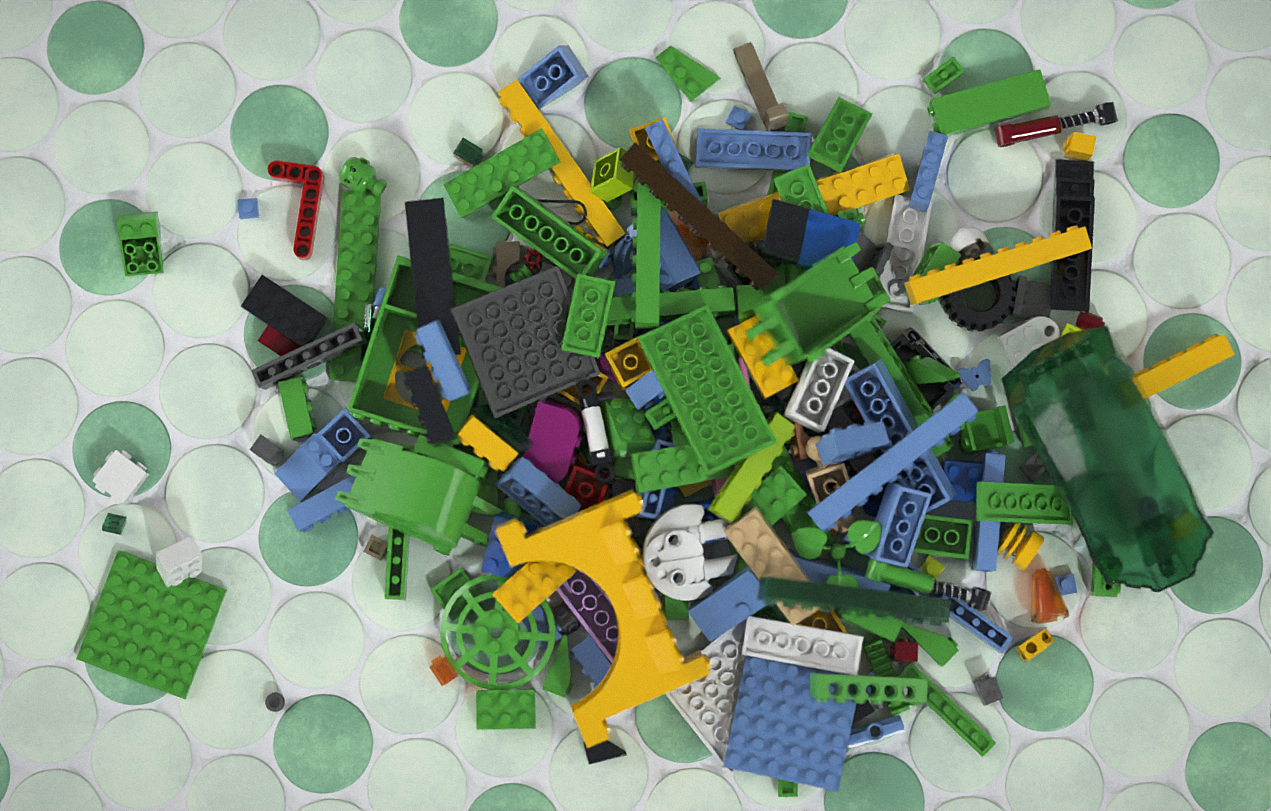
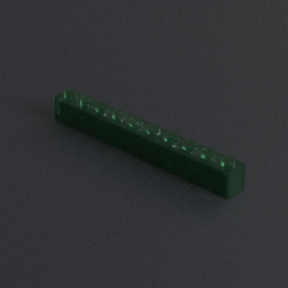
M760 576L757 599L764 601L763 605L775 606L776 602L783 603L782 607L787 608L801 605L803 610H813V607H819L820 612L831 613L832 609L838 610V614L850 615L851 611L857 612V616L868 617L869 614H875V618L886 620L887 616H892L894 621L905 622V618L912 619V623L923 624L924 621H930V625L942 626V623H949L951 599Z

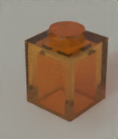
M440 655L431 661L433 665L430 666V669L441 686L446 685L459 676L446 656L442 658Z

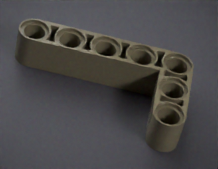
M749 42L734 48L735 58L766 131H776L786 127L789 119L788 113L783 103H777L753 44Z

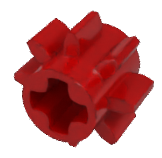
M527 248V255H522V258L526 259V262L523 264L525 266L529 265L530 271L535 267L540 270V263H544L545 260L540 258L543 255L535 249L530 251ZM531 255H533V257H537L536 263H534L533 261L529 262Z

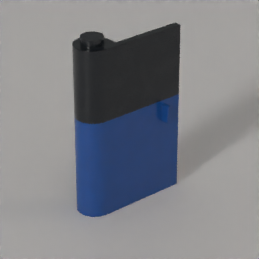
M772 199L765 236L762 240H758L756 251H759V256L810 269L813 267L812 264L837 249L857 242L861 223Z

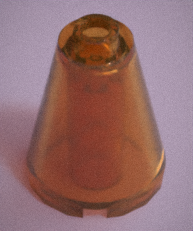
M1046 568L1035 570V573L1032 574L1031 622L1033 623L1036 620V623H1049L1057 621L1059 616H1062L1063 619L1067 618L1069 610L1051 571H1047Z

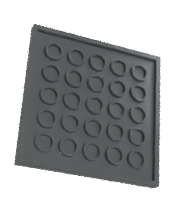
M558 266L450 309L493 418L569 388L583 380L600 375L594 357L561 350L572 300Z

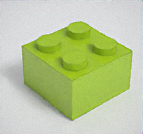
M619 147L595 160L590 192L606 202L633 189L635 173L632 171L628 173L620 166L623 163L620 161V158L627 152L626 150Z

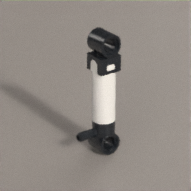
M587 379L578 384L577 393L593 469H596L595 479L599 485L608 486L614 481V469L612 467V457L599 402L614 399L613 392L597 394L595 383ZM588 387L592 389V393L585 395L582 393V390ZM602 471H608L610 476L604 479L599 474Z

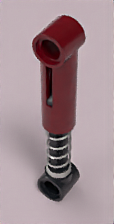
M1107 102L1097 105L1095 109L1089 112L1083 111L1081 114L1075 113L1072 116L1068 114L1067 117L1060 116V118L1058 115L1013 125H1001L994 128L998 147L1001 148L1018 142L1060 134L1062 129L1067 128L1068 130L1070 127L1076 128L1079 125H1082V127L1084 124L1090 125L1091 123H1098L1100 126L1109 125L1117 122L1118 118L1114 102Z

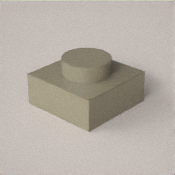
M371 535L363 552L382 560L388 548V542Z

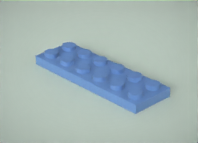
M698 129L695 166L697 168L792 171L806 164L810 165L811 158L807 154L812 145V133Z

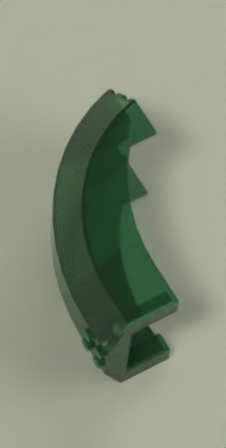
M1108 326L1070 332L1033 350L1001 378L1009 408L1027 434L1057 485L1085 539L1090 558L1106 583L1113 585L1120 583L1125 584V587L1136 589L1143 587L1151 589L1152 592L1159 593L1193 577L1197 571V564L1199 560H1202L1207 549L1208 540L1214 534L1213 528L1169 435Z

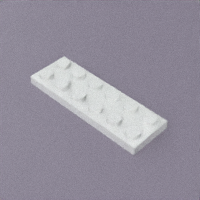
M895 195L886 240L894 248L890 259L885 264L884 272L880 276V281L891 301L880 308L913 313L914 305H911L909 298L903 295L902 291L905 288L904 283L910 280L909 277L913 275L923 258L933 201H930L927 212L908 207L911 197Z
M749 616L747 618L742 655L857 675L864 636L799 624L792 626L788 622Z

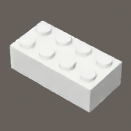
M830 348L824 351L825 355L812 363L807 359L783 415L815 432L825 431L854 363V360Z

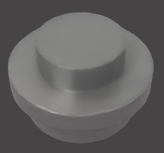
M274 692L267 696L265 704L270 711L278 712L283 709L285 699L280 693Z

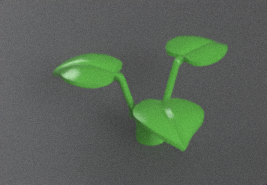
M866 520L854 522L849 527L847 533L848 539L852 542L851 544H843L840 541H836L831 545L824 546L827 541V535L816 527L800 528L791 534L796 550L802 557L814 559L821 554L822 549H829L831 556L837 559L838 576L832 575L826 581V592L836 605L843 608L847 607L856 597L859 590L858 582L854 576L850 574L842 575L841 558L845 556L846 548L855 546L856 550L862 554L872 551L880 540V522Z

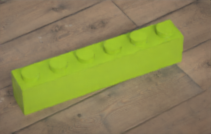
M771 413L766 420L777 444L739 461L708 508V510L726 523L735 522L740 517V510L751 500L753 490L761 485V478L764 473L770 471L773 466L772 461L783 451V444L785 441H789L794 434L793 429L795 425L778 413Z

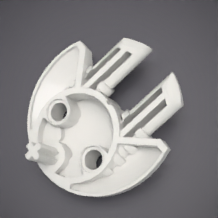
M680 505L663 513L650 527L644 540L642 554H640V558L643 559L645 572L655 588L666 596L677 600L690 601L709 595L713 592V586L706 581H709L711 578L731 575L736 565L737 554L710 560L704 559L701 544L705 543V541L727 537L724 529L729 523L722 519L701 522L704 515L702 505ZM672 534H674V539H673V541L669 543V542H668L669 536H671ZM678 572V578L673 580V575Z

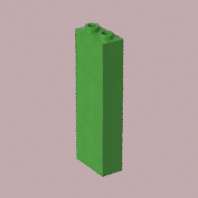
M1041 69L933 98L930 100L927 109L929 116H933L935 122L933 123L934 132L952 136L1046 110L1051 106Z

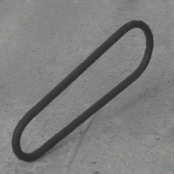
M537 199L539 202L579 204L584 209V217L579 222H567L571 225H579L586 219L587 209L580 201Z

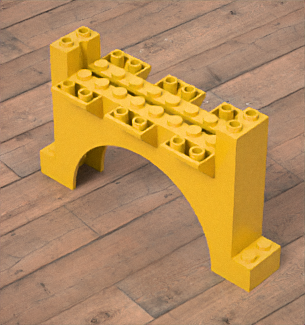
M633 490L526 534L527 532L522 520L518 522L517 518L495 526V531L511 567L530 561H554L572 566L596 581L613 604L618 624V643L613 662L600 684L586 697L570 705L587 748L609 739L607 733L611 731L606 718L711 674L709 669L712 666L706 654L702 655L699 650L682 657L673 633L668 625H664L668 622L662 609L659 610L661 604L653 591L654 587L645 571L642 572L645 567L639 556L636 557V554L639 553L631 536H629L631 532L627 523L623 520L642 512L641 506L644 505L639 493H635Z

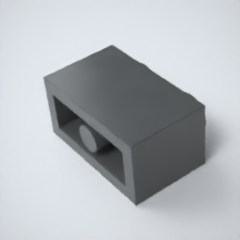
M261 434L249 449L272 466L275 463L278 465L284 457L282 454L284 450Z

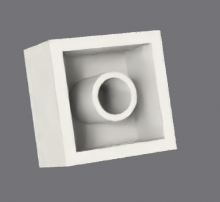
M192 536L156 552L157 570L167 587L171 585L176 586L188 577H196L202 571V554Z

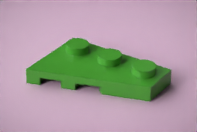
M671 45L656 56V60L690 102L720 80V77Z

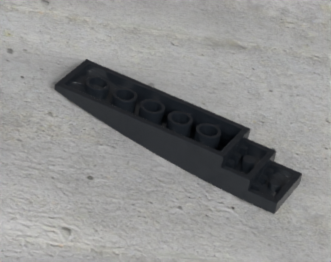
M1056 159L1052 233L1061 231L1062 234L1067 232V228L1078 225V228L1086 227L1093 248L1095 208L1094 161ZM1092 249L1051 262L1050 310L1089 312Z
M444 198L404 202L418 329L440 320L455 355H461L459 330L450 310L456 307ZM422 344L420 345L422 359H425L423 353L426 351Z

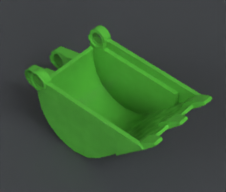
M857 242L847 247L843 246L812 264L813 267L754 305L752 309L759 322L745 333L749 340L752 341L756 336L767 332L774 347L761 357L765 366L774 363L780 358L783 359L786 365L797 363L806 358L810 363L820 359L825 355L824 351L880 311V307L891 300L886 292L874 297L866 282L876 275L872 267L859 272L851 257L861 250Z
M360 438L357 446L367 451L361 466H348L346 473L356 477L350 493L338 491L335 500L345 504V507L433 546V550L443 555L449 556L451 550L457 547L460 538L487 547L490 536L467 524L470 513L473 511L495 518V515L503 512V510L477 497L482 486L477 479L447 463L403 451V446L377 439Z

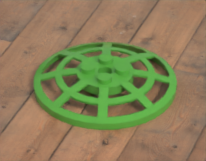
M493 574L470 580L453 594L442 616L440 638L447 660L462 678L481 688L507 690L527 683L543 670L554 650L556 624L554 614L546 599L541 605L548 619L549 633H537V624L532 612L527 615L531 632L520 631L519 623L517 624L508 612L503 610V607L497 600L495 602V609L485 612L478 603L488 598H494L492 595L494 592L484 593L474 598L468 589L473 585L489 580H498V589L510 579L509 577H500ZM462 594L468 604L461 612L457 624L447 623L451 607ZM473 609L479 618L474 626L463 625L466 615ZM494 627H499L502 630L501 637L495 638L492 635ZM446 631L457 632V641L463 656L456 662L452 658L447 646ZM462 633L473 634L476 645L469 651L465 647ZM519 639L530 640L526 652L521 657L514 648L518 644ZM536 641H548L544 657L533 670L526 660L532 654ZM480 651H483L490 655V665L481 664L473 657ZM508 653L515 661L511 665L497 667L498 656ZM469 661L476 668L489 672V684L473 679L460 668ZM520 667L527 674L524 678L513 683L497 684V673L509 672Z

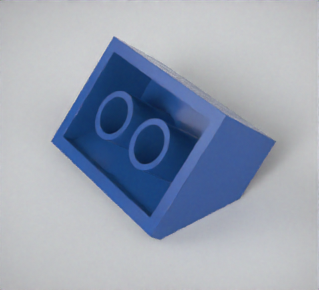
M506 512L495 515L481 570L496 576L511 578L528 562L510 566L495 531V526L517 518L518 522L522 520L527 532L526 534L537 530L538 523Z

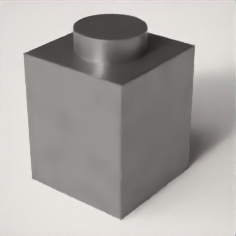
M987 674L978 678L979 682L974 685L983 705L986 706L1003 699L994 676L989 677Z

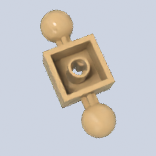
M821 436L812 437L806 444L808 457L815 460L818 465L817 467L805 470L816 505L850 480L844 462L822 465L816 443L822 440ZM829 482H832L831 488L827 485ZM853 513L845 519L840 517L836 520L837 525L833 529L837 532H847L854 523Z

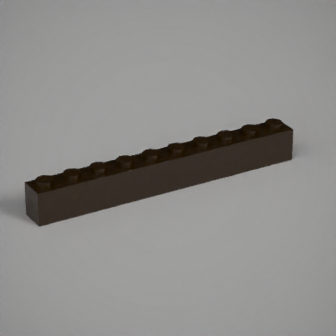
M636 142L620 158V161L623 162L620 166L628 173L630 171L634 172L637 175L634 179L642 186L647 184L651 188L649 192L656 199L661 197L665 201L663 205L670 212L675 210L679 214L678 219L683 224L687 225L689 223L694 228L692 232L699 238L703 236L707 239L706 245L714 252L719 250L723 254L721 258L728 265L732 262L737 267L735 271L742 278L746 275L751 280L749 284L755 290L761 289L763 291L779 274Z

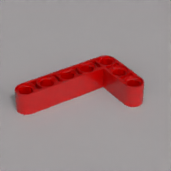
M272 161L267 168L271 178L276 181L303 184L293 251L300 260H308L313 254L324 174L317 166ZM281 167L282 171L280 174L274 175L273 169ZM299 169L301 171L300 175L296 178L292 177V171ZM313 172L320 173L317 180L310 179V175ZM314 190L317 192L315 198H307L309 191ZM308 209L314 210L310 218L304 216L305 211ZM304 228L311 229L308 236L301 235ZM302 246L308 248L305 255L298 254V250Z

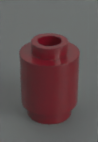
M1080 311L1075 326L1097 335L1098 332L1102 333L1105 322H1103V317Z

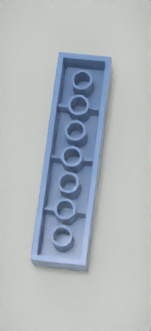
M882 359L847 378L845 386L865 422L874 420L877 423L883 421L890 444L881 449L882 453H885L919 426ZM931 448L929 449L930 453L923 459L918 457L914 460L913 463L915 465L905 472L903 469L897 473L899 483L932 494L926 512L950 501L957 495Z

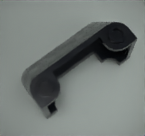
M911 327L891 343L902 362L909 361L911 356L921 355V358L930 357L951 368L920 334ZM959 377L945 382L916 385L931 409L934 410L962 384V381Z

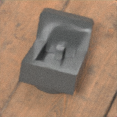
M565 601L552 610L555 621L567 636L577 631L582 625Z

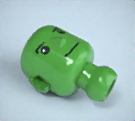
M362 157L349 158L340 171V182L355 192L364 193L369 189L374 196H381L387 183L383 179L375 178L376 170L373 166L369 165L370 162Z

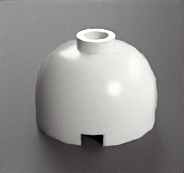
M962 227L952 238L950 247L961 254L958 259L961 262L964 259L970 257L977 258L987 252L986 247L990 248V244L986 235L980 229Z

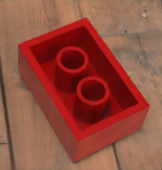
M575 462L565 488V492L575 497L577 502L581 504L577 513L601 503L608 487L597 483L595 479L596 469L580 462ZM604 471L599 474L604 479L610 476L609 473Z

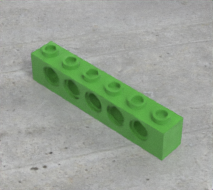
M811 673L809 697H816V701L828 702V698H835L834 702L846 703V699H853V703L865 704V700H871V704H883V701H890L889 705H901L902 701L908 702V706H919L920 702H927V679ZM831 683H833L835 687L832 693H830L829 686ZM850 684L853 686V691L851 694H849L847 691V688ZM868 685H870L871 687V693L869 695L866 693V687ZM886 686L889 687V694L887 696L884 693ZM904 687H906L908 690L906 696L903 695Z

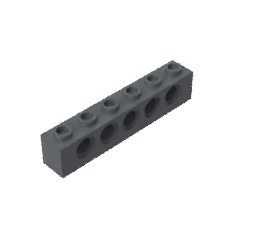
M354 322L251 371L258 388L266 390L277 385L278 382L288 380L368 342L361 325Z

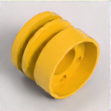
M1013 522L1007 527L998 541L997 555H1000L1006 549L1003 558L1006 560L1011 554L1015 555L1012 564L1024 571L1040 549L1045 537L1034 530L1026 536L1025 533L1028 526L1023 525L1018 531L1021 523Z

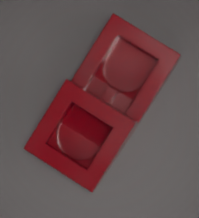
M269 325L258 339V342L279 356L300 348L298 344Z

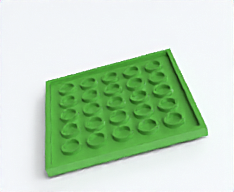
M118 550L76 659L186 699L227 590L190 577L184 579L176 586L171 585L167 587L155 563Z

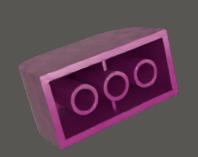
M545 397L538 401L523 458L531 461L534 467L544 472L554 483L561 481L578 460L579 452L576 451L582 445L584 434H582L583 417L580 411L572 405Z

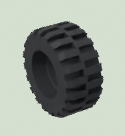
M980 256L973 258L974 261L980 259ZM1011 274L989 281L995 289L996 299L991 308L982 312L973 311L964 304L961 298V290L941 296V302L944 304V312H947L949 314L948 318L951 321L954 320L960 328L965 327L968 331L978 330V332L986 329L990 330L1006 319L1011 309H1013L1014 299L1016 298V291H1014L1015 281L1011 280Z

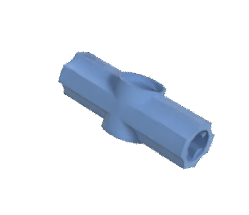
M897 715L851 729L848 747L851 748L904 732L901 716ZM872 726H876L879 729V734L876 737L870 735V728Z

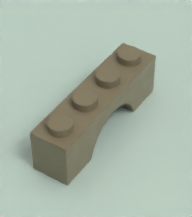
M519 241L496 242V247H493V258H497V266H493V277H497V285L495 286L506 287L505 279L507 273L512 267L520 264Z

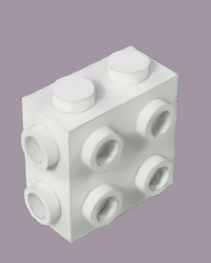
M117 450L110 452L105 459V465L95 471L93 474L95 478L92 480L96 483V489L103 494L108 492L112 495L110 499L118 505L120 503L127 505L150 475L146 472V466L139 461L137 464L130 460L132 456L124 450L122 452Z

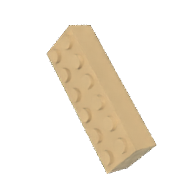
M757 506L725 527L724 533L792 626L825 605L824 597Z

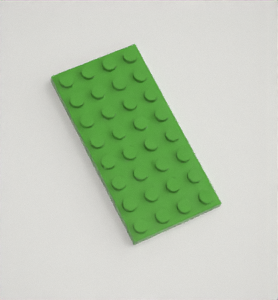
M708 305L637 337L706 477L777 444Z

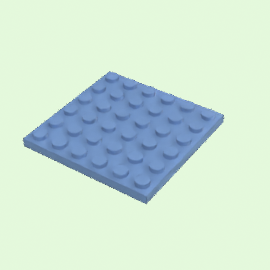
M746 655L723 767L838 792L856 703H853V699H846V703L834 702L835 698H828V702L816 701V697H809L810 674H851ZM833 683L829 686L830 693L835 689ZM851 684L847 688L849 694L853 691Z

